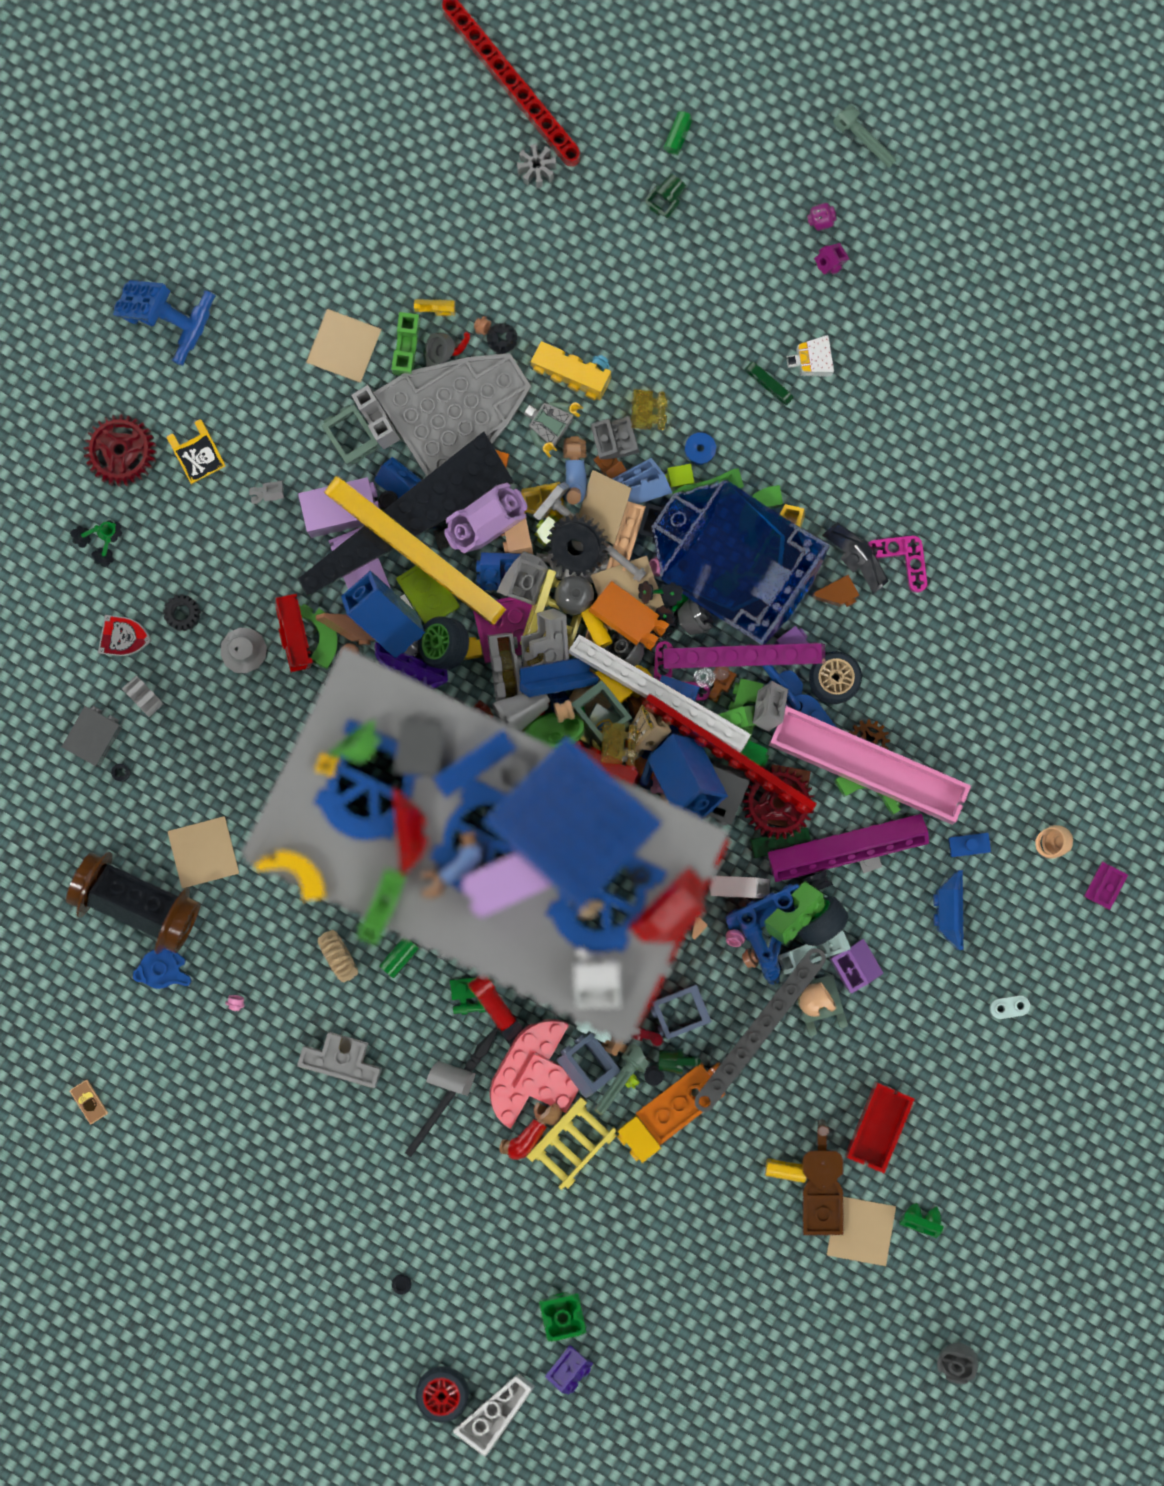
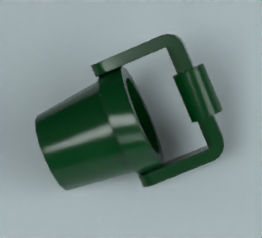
M671 173L660 186L656 185L646 197L645 203L658 216L662 215L665 218H669L679 205L680 200L678 199L686 184ZM656 194H659L671 204L666 212L655 203H651Z
M683 1048L659 1050V1071L683 1074V1066H699L701 1064V1060L698 1057H683Z

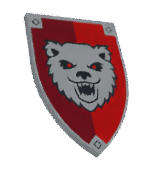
M105 615L98 653L129 656L141 651L152 640L146 629L137 621L126 617Z

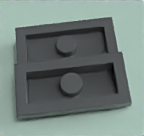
M630 416L612 422L608 418L590 424L600 459H614L640 453Z

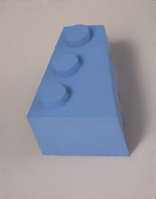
M652 458L612 478L632 488L628 501L640 504L672 493L664 473Z

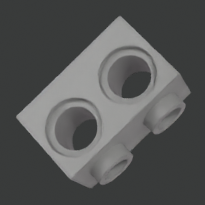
M773 681L759 689L753 724L770 731L783 723L788 689Z

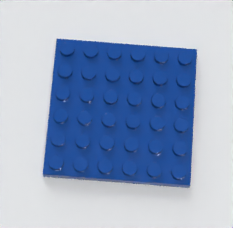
M568 737L483 821L580 911L662 824Z

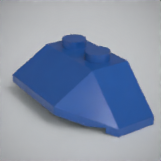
M957 870L933 895V905L936 906L937 914L933 915V924L937 926V931L956 950H964L963 870Z

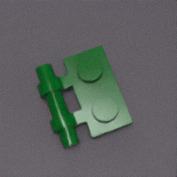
M476 977L450 980L452 1000L460 999V1005L453 1006V1014L461 1013L462 1015H468V1012H486L479 1000L476 1004L467 1005L466 999L476 998L468 986V983Z

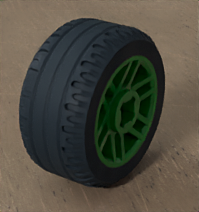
M824 897L825 906L823 910L817 913L810 920L809 924L803 926L798 932L807 945H821L838 935L846 926L849 917L848 912L836 897Z

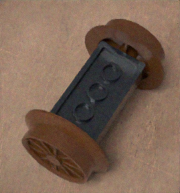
M92 852L88 853L79 865L66 895V903L77 908V917H83L90 908L95 909L157 938L156 954L161 953L164 949L178 953L194 926L201 906L200 902L190 898V889L185 888L179 896L174 895L112 866L113 854L111 852L105 853L102 857Z

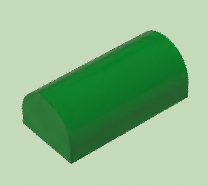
M678 111L663 147L668 153L676 156L679 155L692 124L690 113Z
M402 938L381 962L379 967L389 976L395 978L420 948L414 942Z

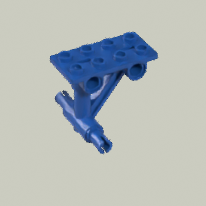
M129 280L123 287V294L120 300L114 306L115 311L113 315L137 325L138 321H141L152 327L155 326L157 319L160 318L183 329L178 340L179 347L172 359L174 363L183 366L189 351L194 350L199 337L203 333L204 326L210 316L209 309L216 295L209 291H204L198 306L196 305L190 316L187 317L166 302L171 291L166 288L165 284Z
M798 884L788 885L776 894L770 893L758 902H750L745 908L733 910L725 917L729 930L741 929L746 939L750 941L759 959L763 977L771 985H775L774 982L778 983L780 979V968L777 960L782 942L772 936L768 948L761 928L765 927L764 921L777 908L786 913L795 911L792 894L799 888Z

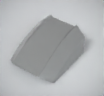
M523 551L508 569L497 592L535 605L548 570L547 565L540 557Z

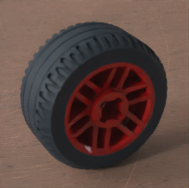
M447 1366L434 1367L424 1373L415 1391L416 1405L421 1414L437 1423L450 1422L459 1417L465 1410L469 1398L468 1384L463 1375L456 1369ZM440 1391H443V1393L445 1394L444 1397H441V1395L439 1394Z

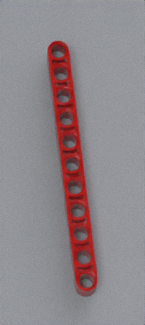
M443 0V15L564 164L569 167L576 166L580 161V150L462 4L458 0ZM449 6L456 7L453 11L446 9ZM462 20L468 22L466 25L463 26L458 24ZM473 35L480 37L478 40L470 39ZM487 49L492 51L489 55H484L482 53L484 50ZM497 64L504 66L501 70L494 68ZM509 79H514L516 81L514 84L511 85L506 83V81ZM523 93L528 95L526 99H520L518 96ZM533 108L540 110L537 114H532L530 111ZM545 123H550L552 127L549 129H545L542 127V125ZM556 138H562L564 139V142L558 144L554 140ZM573 152L576 154V157L570 159L566 155Z

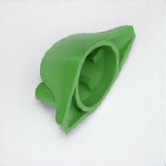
M374 718L346 736L329 751V755L332 757H345L353 762L368 760L374 754L375 745L381 741L374 732L376 725Z

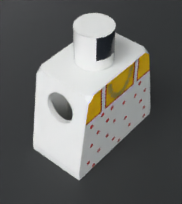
M828 335L799 344L797 346V355L787 356L788 368L799 366L801 376H832L834 369Z

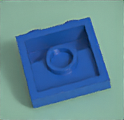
M481 552V560H477L476 572H480L477 573V585H481L482 590L498 591L505 574L520 554Z

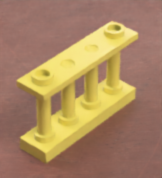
M547 570L536 603L532 605L523 636L537 632V613L544 611V608L547 606L559 609L555 600L549 596L551 588H556L560 582L555 577L556 571ZM581 614L573 615L570 626L567 625L568 651L574 643L582 618Z
M582 1096L527 1155L531 1162L535 1159L543 1162L562 1180L559 1185L561 1190L564 1187L568 1189L575 1182L573 1177L605 1143L610 1144L617 1136L614 1134L617 1131L614 1126L608 1131L586 1110L587 1107L585 1105L587 1101ZM576 1115L582 1116L603 1136L596 1146L573 1125L571 1120ZM562 1130L568 1131L590 1151L582 1161L559 1140L558 1134ZM549 1144L551 1146L554 1145L576 1166L569 1175L546 1155L544 1149Z

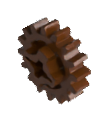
M868 719L866 724H864L861 720L859 721V727L855 724L852 726L854 732H848L856 736L860 731V738L865 740L867 736L868 739L873 740L871 742L873 744H877L881 740L880 747L889 749L885 745L890 742L889 739L885 738L889 732H883L882 730L885 726L878 727V721L871 724L870 719ZM869 728L875 730L877 733L875 734L873 732H870Z

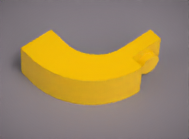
M276 851L277 860H274L273 856L261 857V862H255L256 871L288 869L292 871L300 880L303 900L327 898L325 882L320 871L304 856L288 851Z

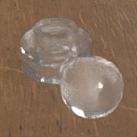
M715 667L714 671L708 668H699L694 674V681L698 686L708 688L714 683L715 678L719 680L726 679L730 674V670L728 667ZM705 674L706 679L702 681L701 675Z

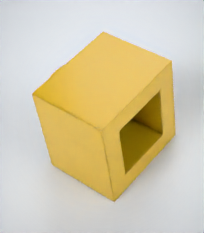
M470 637L469 649L464 660L483 657L480 639L476 640V637Z

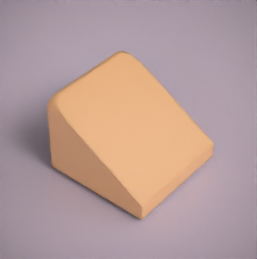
M701 918L693 925L692 939H696L707 927V924Z

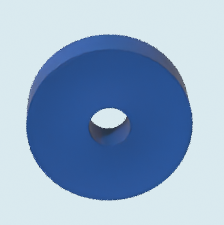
M695 433L685 443V455L694 464H707L715 455V441L706 433ZM702 446L704 450L702 452L697 451V447Z

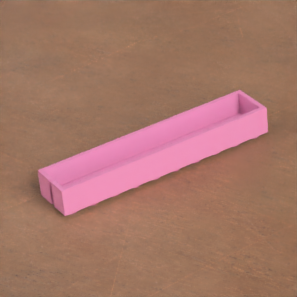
M787 706L785 707L783 723L777 726L769 744L773 748L952 825L956 823L963 807L961 804L965 802L971 788L969 784Z

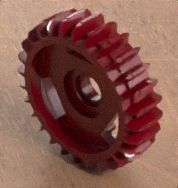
M120 414L119 419L112 415L111 421L105 417L106 423L104 424L98 421L99 428L92 426L95 432L94 434L88 432L91 440L85 439L89 446L83 447V449L89 453L85 454L84 457L90 459L86 462L87 466H92L90 471L92 473L96 472V478L102 477L101 481L103 483H106L109 479L108 483L113 486L115 481L118 487H121L122 481L125 486H128L129 480L136 484V477L143 480L141 474L148 475V472L145 470L146 468L153 469L149 462L156 461L151 455L157 454V451L152 449L157 445L155 442H150L154 439V436L152 434L148 435L151 431L149 428L144 429L145 424L143 422L139 424L137 418L132 421L130 415L125 420L123 414ZM118 427L133 429L132 434L115 433L113 431L114 428ZM119 444L124 445V452L120 455L115 454V446ZM100 449L108 465L104 468L101 467L96 455V451ZM141 453L143 455L141 462L132 471L129 470L130 466Z
M781 766L778 767L777 772H775L773 767H770L771 774L788 785L796 784L799 792L809 799L815 797L808 794L812 787H805L808 780L802 783L803 775L795 777L796 770L790 774L788 767L784 772H782ZM750 779L753 785L747 786L749 792L744 794L747 799L742 800V803L747 804V806L742 808V810L748 811V814L744 816L745 818L751 817L752 819L748 824H756L754 831L760 828L762 829L760 835L768 832V838L775 834V839L778 840L780 834H782L783 839H786L788 832L792 837L794 836L793 830L800 833V825L807 827L804 820L811 821V818L807 816L808 814L797 811L790 802H784L782 808H776L773 805L774 798L778 797V794L765 790L759 801L753 799L761 783ZM768 820L787 821V828L769 827Z

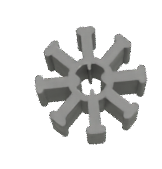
M537 144L530 145L532 157L525 153L524 150L519 154L520 161L524 163H517L518 175L526 173L523 175V183L529 186L531 179L536 177V188H542L543 181L540 176H544L549 182H552L554 172L549 169L556 170L555 157L547 159L550 158V149L546 146L540 156L537 155ZM535 164L537 166V164H540V168L536 167L535 169L533 168V165Z
M137 675L122 688L148 717L153 715L163 705L162 701Z

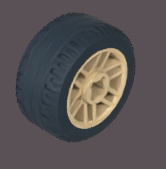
M840 651L825 653V664H813L809 672L811 690L817 698L829 704H841L850 700L858 692L862 683V672L858 662L852 656ZM834 674L839 677L838 681L832 678Z

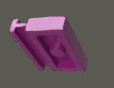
M1102 861L1083 897L1110 910L1128 874Z

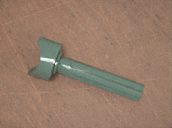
M848 105L833 120L834 125L842 133L850 128L890 168L897 159L857 121V117L861 113L854 106Z
M630 1044L623 1053L622 1059L626 1064L594 1108V1111L601 1116L606 1112L635 1070L644 1072L651 1062V1059L644 1057L639 1046Z

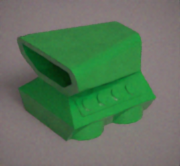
M558 1293L539 1301L547 1342L559 1341L587 1333L578 1293Z

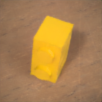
M637 1115L617 1129L619 1133L617 1135L618 1139L623 1145H629L632 1149L629 1153L636 1162L638 1160L642 1163L661 1149V1146Z

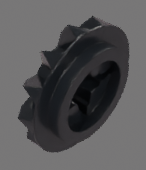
M505 322L496 323L490 327L487 333L488 346L492 351L499 354L512 351L518 341L517 332L513 326ZM496 333L500 335L506 333L505 338L507 342L503 340L498 342L499 337Z

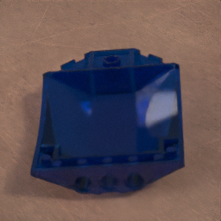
M728 480L710 486L693 488L694 490L683 493H674L652 525L661 579L667 584L674 582L676 586H682L683 595L754 641L765 645L783 624L788 621L812 586L830 545L765 506Z

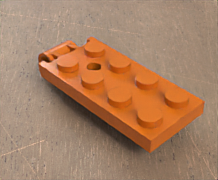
M701 1062L699 1066H695L636 1112V1115L659 1145L663 1144L703 1113L695 1106L696 1096H693L691 1091L695 1088L700 1091L719 1067L720 1062L708 1070L704 1068ZM702 1096L699 1099V1104L702 1107H706L711 1103L708 1096Z

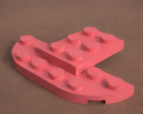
M544 1019V1021L528 1025L513 1041L490 1086V1100L493 1111L498 1119L507 1127L512 1128L529 1096L550 1106L556 1103L562 1112L566 1113L579 1089L561 1065L550 1060L569 1026L567 1022L557 1019Z

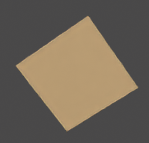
M327 309L306 363L361 383L382 329Z
M592 470L579 515L581 518L586 514L587 520L593 517L594 524L599 522L598 528L605 529L602 535L608 536L605 541L614 545L632 488Z
M647 556L630 561L639 570L644 568L646 572L639 582L633 579L634 575L627 569L623 571L622 565L592 574L591 577L598 597L611 581L640 602H642V599L638 597V586L640 583L648 581L653 586V590H658ZM653 594L652 600H649L648 604L644 605L655 612L664 603L660 594Z
M225 816L167 831L182 889L239 874Z
M843 1197L844 1235H830L827 1255L886 1266L896 1206Z

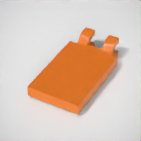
M612 581L589 609L590 613L632 643L638 645L641 642L649 650H652L659 637L650 632L653 630L662 637L669 626L667 622L657 620L660 616Z

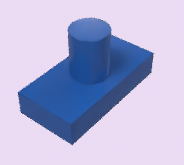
M989 833L948 838L951 857L991 852Z

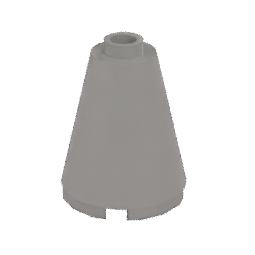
M525 694L498 700L492 703L497 717L500 718L503 724L520 732L548 708L547 703L550 700L547 694L530 698Z

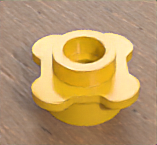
M321 753L315 766V771L317 773H325L328 777H333L336 765L339 764V759L337 757H329L326 753Z

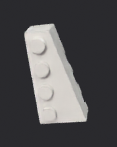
M518 1374L452 1432L486 1456L535 1385Z

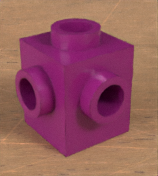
M840 243L824 246L818 251L820 254L814 258L818 269L823 275L838 273L842 270L841 266L850 260Z

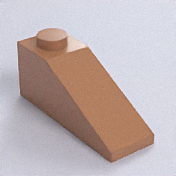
M323 613L316 615V620L350 641L359 642V645H371L372 641H376L346 614Z

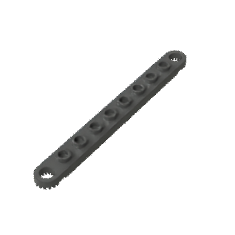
M813 948L806 953L695 1097V1106L698 1110L707 1112L715 1106L819 972L826 961L825 953L821 949ZM817 952L821 955L820 963H811L810 956L812 953ZM708 1096L711 1100L710 1105L702 1107L699 1104L700 1097Z

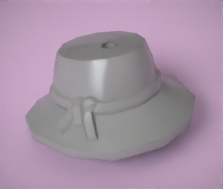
M238 628L229 632L221 642L220 656L225 666L233 672L248 673L259 668L266 659L267 646L262 635L253 629Z

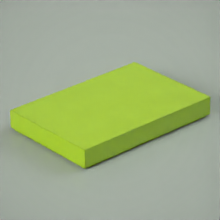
M417 566L395 578L424 624L434 617H446L460 608L451 592Z

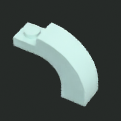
M842 930L834 938L821 945L811 946L804 944L779 955L778 960L784 975L791 973L810 949H821L825 953L826 958L851 949L844 931ZM815 952L811 954L810 961L815 963L820 961L822 957L819 953Z

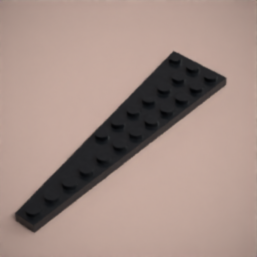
M483 431L383 510V512L413 536L417 537L446 521L456 511L465 509L497 485L504 483L511 485L514 481ZM363 526L301 575L298 581L307 597L394 550V548L368 527Z

